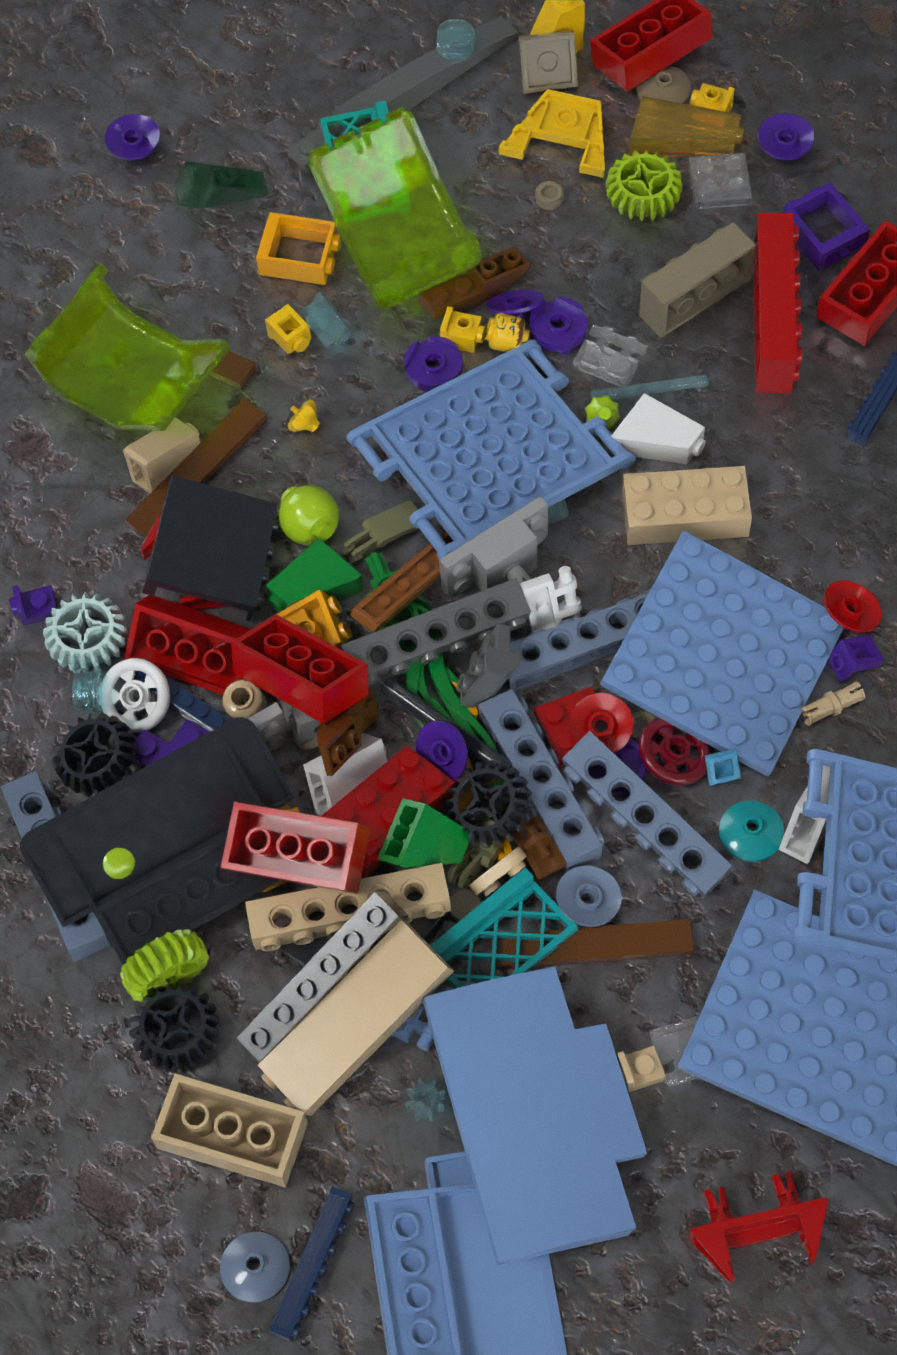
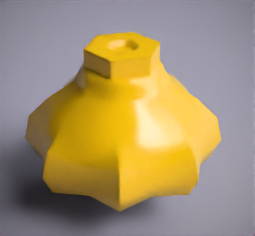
M313 400L304 402L299 409L294 405L290 408L295 413L287 425L290 431L308 430L314 432L320 425L317 419V405Z

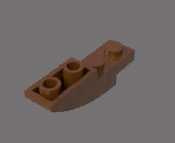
M513 246L469 264L467 272L420 291L417 300L433 320L445 315L447 306L453 307V311L466 313L512 285L530 269L531 264Z
M368 688L369 695L326 724L320 723L317 732V742L327 776H333L362 746L361 734L379 716L378 703L374 699L372 688Z

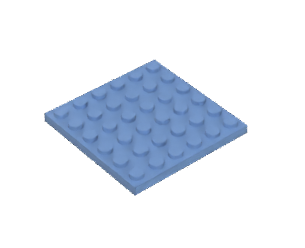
M683 530L599 685L721 752L736 749L739 762L768 777L802 712L801 707L805 706L844 627L833 620L826 607Z

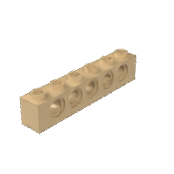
M438 863L362 878L358 894L317 887L247 901L245 904L255 950L261 949L268 952L277 950L284 944L305 945L311 943L314 938L324 936L332 938L354 914H344L341 912L342 908L347 905H354L358 910L374 892H386L409 915L404 920L407 923H410L414 918L424 916L428 919L439 918L445 912L451 911L443 864ZM412 892H419L423 895L418 901H410L406 898ZM316 911L325 914L318 921L308 919L309 915ZM282 918L292 920L287 927L280 928L276 926L277 921Z

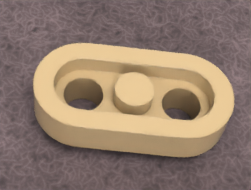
M520 846L473 881L469 887L476 896L481 892L485 897L501 885L498 881L501 876L508 873L512 877L526 866L523 862V859L527 857L526 853Z

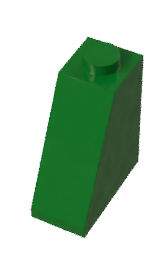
M319 538L266 585L269 597L267 601L278 613L318 590H322L330 597L334 596L338 601L360 594L364 590L362 575Z
M402 798L377 859L403 868L428 866L438 863L443 865L461 863L469 844V830L464 832L461 825L427 804Z

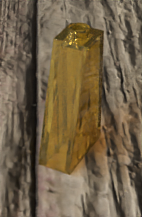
M642 96L630 137L629 156H632L635 150L638 154H643L646 149L651 155L658 151L660 157L733 155L736 143H742L745 127H740V114Z

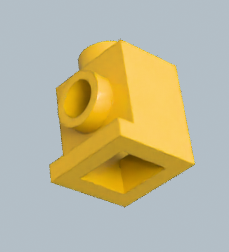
M702 83L700 90L694 89L691 95L690 106H693L692 118L724 127L733 107L735 88L729 87L726 90Z
M289 304L265 319L268 337L271 340L274 339L288 355L293 351L300 353L308 347L311 340L310 327Z
M447 306L440 328V337L454 342L460 351L475 354L477 344L483 343L486 326L482 325V317L453 311V307Z

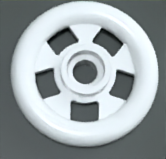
M130 658L117 663L107 672L101 684L100 703L104 714H107L109 717L112 715L118 717L130 727L132 733H141L142 730L148 731L154 728L166 715L170 703V688L165 675L155 664L141 658ZM136 671L146 673L145 682L134 680ZM121 677L126 683L119 692L114 688V685ZM150 688H157V702H150ZM136 690L140 694L138 701H135L133 698V693ZM119 701L127 709L122 716L114 706ZM146 708L148 717L137 720L135 712Z

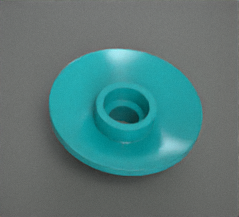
M743 801L731 806L724 813L719 825V836L724 848L735 858L746 862H759L770 858L778 851L784 837V826L778 813L770 806L758 801ZM754 823L758 826V829L755 831L749 830L747 824Z

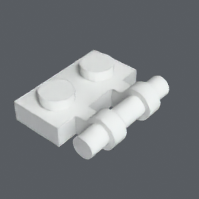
M563 566L558 570L560 577L556 582H553L548 573L519 583L531 610L528 619L531 633L538 629L547 630L556 627L562 622L561 619L565 617L581 618V600L576 596V577L572 575L570 567ZM564 595L563 602L558 604L557 597Z

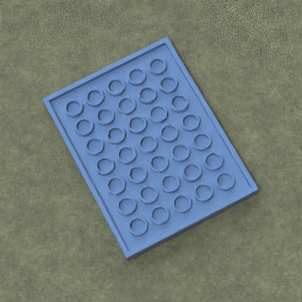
M754 889L677 1069L897 1166V962L814 943L795 942L793 940V929L797 927L798 908ZM812 914L811 928L819 930V917Z

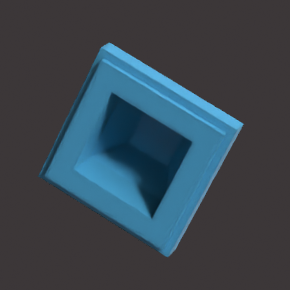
M736 749L705 755L710 786L741 779Z

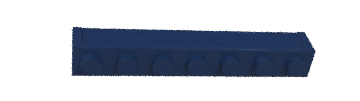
M892 352L888 360L889 365L882 368L881 378L879 380L876 379L873 383L872 393H867L863 401L865 403L864 406H860L856 411L855 421L851 420L848 424L847 431L849 433L847 439L865 446L897 392V352Z
M136 671L134 680L145 682L146 673ZM166 677L170 688L168 708L208 731H212L230 721L229 718ZM150 688L151 696L157 700V688Z
M335 1187L331 1188L269 1328L272 1335L292 1342L293 1337H298L302 1327L299 1325L302 1316H307L311 1306L308 1304L311 1296L315 1297L320 1284L317 1283L320 1275L324 1276L329 1263H326L329 1254H334L337 1247L336 1238L338 1234H343L346 1227V1222H344L346 1215H351L354 1209L355 1202H353L352 1194Z

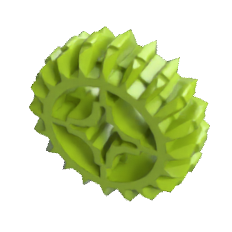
M647 149L643 154H638L635 150L632 156L624 153L622 160H616L614 167H610L608 178L606 179L608 200H611L612 207L619 208L620 215L628 213L630 220L638 216L641 222L645 217H650L654 221L657 214L664 218L666 210L673 211L675 204L680 200V192H682V176L680 171L677 170L676 163H669L668 156L660 158L658 151L653 155L649 154Z
M190 929L176 930L173 933L167 932L164 936L156 937L154 941L146 943L143 948L136 950L133 956L128 957L127 963L121 968L120 977L128 995H131L134 1001L141 1003L145 1002L143 1000L145 996H150L151 998L155 996L154 988L159 987L161 992L166 991L168 982L173 985L174 990H177L181 981L185 984L192 982L193 978L200 975L202 969L206 967L209 956L201 937H198L196 932H191Z

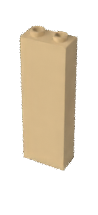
M400 920L258 1064V1067L264 1072L261 1076L262 1079L273 1090L280 1089L287 1097L284 1100L287 1107L303 1111L305 1115L312 1116L423 1003V998L431 995L454 970L409 923Z

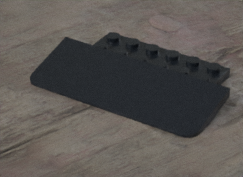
M237 717L30 830L22 837L20 850L62 927L65 928L93 912L121 963L124 965L127 963L128 957L133 956L136 950L143 948L146 943L154 941L156 937L160 938L167 932L173 933L176 930L190 929L193 931L279 882L280 880L223 869L221 868L234 802L277 809L293 800L294 796L254 723L247 718ZM115 848L127 849L135 860L133 871L123 879L110 877L103 867L104 857L110 850Z

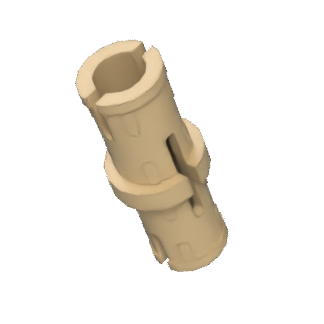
M856 681L834 693L829 691L824 694L823 698L802 706L801 716L802 718H808L804 722L810 726L829 715L837 716L841 714L842 709L865 700L863 688L858 691L861 685Z

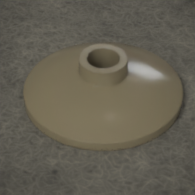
M668 66L637 85L636 93L639 100L647 107L659 111H668L682 106L688 100L691 93V82L683 71L676 67Z

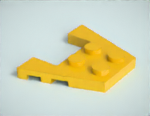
M547 89L527 112V117L523 122L517 124L512 129L510 137L506 141L503 140L499 145V155L521 160L524 158L531 138L585 149L579 173L604 178L605 162L601 101Z

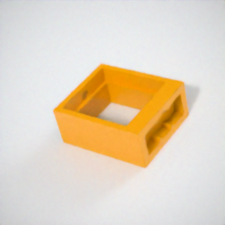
M269 212L256 256L259 275L326 285L328 274L332 275L334 272L335 251L339 252L341 247V234H337L336 222ZM287 237L325 243L320 264L276 258L281 238Z

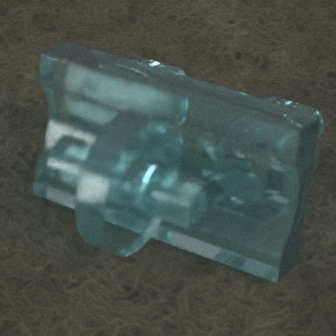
M320 291L316 294L312 303L300 311L307 325L313 329L325 348L329 350L336 344L342 345L351 336L349 327L325 294Z

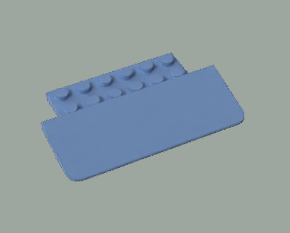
M465 1151L425 1159L424 1165L428 1189L368 1195L365 1197L364 1202L387 1355H567L549 1254L497 1265Z

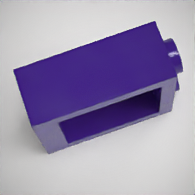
M831 182L822 187L812 189L807 195L797 200L789 201L782 209V213H793V225H799V238L796 244L819 272L858 252L868 241L870 229ZM827 205L847 230L821 243L801 217Z

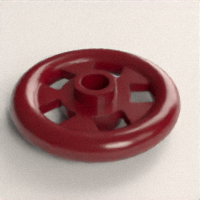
M659 717L653 719L643 728L638 741L639 755L647 770L657 779L676 786L689 785L700 780L707 772L705 755L711 754L710 745L683 731L686 733L685 738L680 735H672L673 729L683 730ZM656 733L664 737L660 745L652 740ZM690 747H697L698 758L690 757ZM660 754L667 764L662 767L654 758L655 755ZM686 764L689 771L678 773L676 766Z

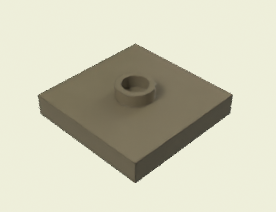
M573 30L518 37L522 90L524 94L543 92L547 89L559 90L578 87Z

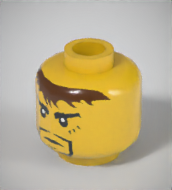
M499 313L494 318H489L484 340H488V345L491 349L506 353L527 342L529 330L525 329V322L522 318Z

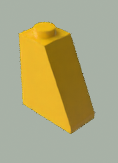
M545 0L530 35L573 30L576 52L584 49V1Z

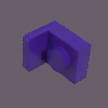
M18 585L12 586L14 597L9 598L13 616L19 615L23 626L45 621L46 618L53 617L51 613L52 608L58 609L52 585L22 593Z
M870 635L841 639L828 658V662L840 682L847 681L855 671L877 668L884 661Z

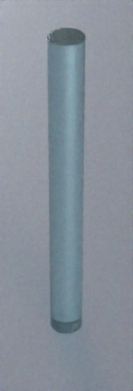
M705 374L589 391L590 402L593 396L603 397L609 395L613 400L641 396L644 393L648 395L708 386V381Z

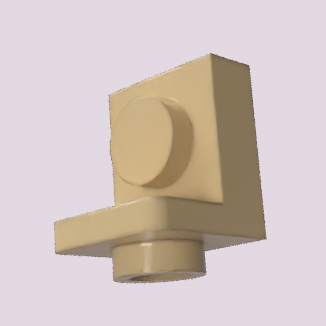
M655 1046L626 1055L623 1051L616 1053L628 1093L665 1081L666 1075Z

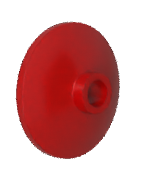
M839 580L830 584L824 593V604L827 612L842 627L850 631L865 633L874 630L880 623L882 618L880 604L876 597L864 586L853 581Z
M591 694L580 700L572 710L569 720L570 733L577 744L590 731L608 749L616 753L631 738L633 732L632 713L625 702L612 694ZM604 722L608 727L606 731L599 732L595 728L596 724Z

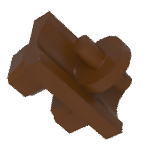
M540 815L521 824L524 832H519L516 829L512 832L518 847L520 846L526 853L527 857L525 859L537 881L566 867V861Z

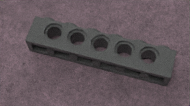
M514 578L341 645V650L368 664V686H371L381 681L380 677L392 672V675L396 676L410 669L409 665L419 661L422 664H428L437 660L440 653L448 650L451 653L459 652L469 646L468 642L476 639L483 642L486 634H490L498 623L510 626V631L518 629L526 624L525 620L529 619L531 610L518 579ZM493 606L498 607L502 610L503 616L497 619L492 618L488 615L487 609ZM461 618H469L473 621L474 627L469 630L462 629L457 621ZM432 629H440L445 633L446 637L441 641H435L430 638L428 633ZM404 640H411L417 648L413 652H404L399 644ZM375 651H381L386 654L387 660L384 663L377 664L370 659V655Z

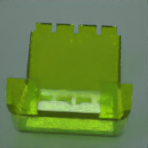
M404 106L385 114L387 121L383 123L379 117L359 127L360 134L358 135L352 130L332 140L334 146L331 148L326 143L309 151L311 158L307 161L336 227L370 296L378 307L385 309L476 266L482 258L478 241L473 232L468 233L439 176L413 113L406 111Z
M99 263L50 326H46L29 346L25 357L43 381L68 402L118 430L164 431L230 350V346L224 339L182 340L137 316L115 297L104 281L109 270Z

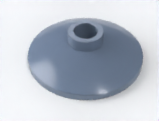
M585 865L575 867L562 876L556 889V900L560 910L568 919L581 926L596 927L608 923L616 916L621 906L622 894L618 882L610 873L599 867ZM582 898H589L593 903L586 904L582 901Z
M264 1232L245 1233L234 1239L225 1249L220 1264L221 1278L227 1290L237 1299L248 1303L264 1302L276 1296L285 1286L290 1273V1259L284 1245L274 1236ZM251 1259H258L260 1266L256 1270H250L247 1267L248 1262Z

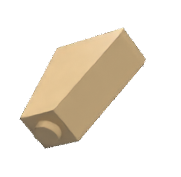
M174 418L128 445L123 450L132 481L150 494L200 444L198 430L192 424H184L179 419Z

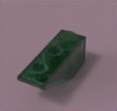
M185 161L174 182L177 201L180 206L210 208L268 195L262 171Z

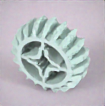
M84 592L82 598L77 599L72 594L71 602L67 603L61 600V609L52 608L51 613L53 617L46 618L47 628L43 629L46 649L50 651V656L54 661L58 660L62 668L69 666L70 670L75 673L81 667L82 671L87 674L89 667L94 666V669L99 672L101 663L104 662L110 666V657L119 658L120 651L118 648H125L126 641L124 638L128 635L126 619L122 616L119 606L113 605L108 597L102 600L101 595L96 593L90 599L89 594ZM91 617L101 618L105 620L107 623L92 620ZM63 642H69L70 645H78L80 649L68 647Z

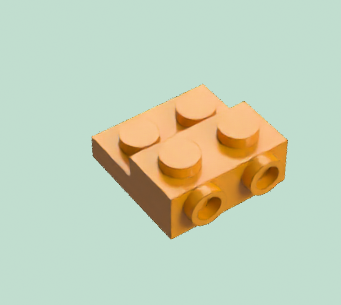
M322 590L316 591L277 614L341 649V645L348 643V640L352 638V633L347 624L339 619L338 614L342 612L340 603L334 596L330 597Z

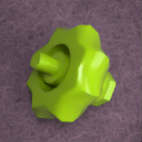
M609 395L603 397L593 396L591 403L585 407L587 414L586 422L599 416L607 423L608 430H612L614 424L621 419L619 403L613 401Z

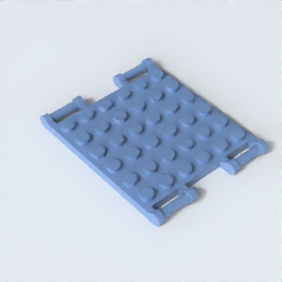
M533 339L353 429L347 435V441L350 445L357 447L374 469L373 474L378 481L387 480L393 472L399 470L426 506L413 512L409 521L414 528L421 530L438 552V559L443 558L540 496L550 507L620 469L626 470L630 468L636 461V457L631 451L625 450L617 440L611 437L612 434L607 429V423L598 416L582 424L554 390L560 391L564 389L569 383V378L554 367L542 353L540 344ZM527 358H532L548 378L544 379ZM592 435L598 436L613 453L614 457L611 458ZM372 436L389 459L382 461L366 439ZM435 517L452 538L453 542L446 544L429 520Z
M820 749L809 750L806 762L809 764L807 801L803 803L802 813L806 817H822L827 819L823 875L803 872L797 876V886L800 887L798 921L797 927L793 929V940L798 943H814L897 962V768ZM823 765L830 767L828 804L820 802ZM814 889L821 890L819 930L811 928Z

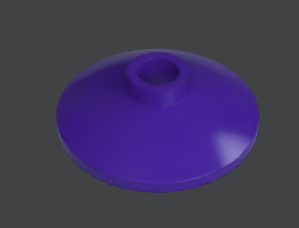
M788 113L769 117L761 124L758 131V142L762 150L769 156L780 160H794L806 155L811 150L815 137L812 126L804 118Z
M129 114L119 117L109 125L105 132L107 149L112 155L123 160L142 159L150 155L160 142V131L157 124L151 118L140 114Z
M514 290L490 298L486 303V307L492 313H504L524 318L526 316L525 312L533 310L543 303L544 296L536 290Z
M437 720L426 724L418 734L416 752L455 782V777H461L467 766L468 751L465 740L459 730L449 722Z

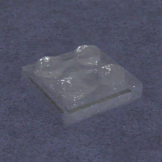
M745 153L689 157L688 166L695 210L751 205L752 195Z

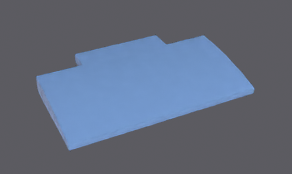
M556 967L510 975L425 996L423 998L424 1008L497 1265L628 1236L636 1229L616 1163L644 1157L647 1154L606 1023L579 1029L574 1028Z

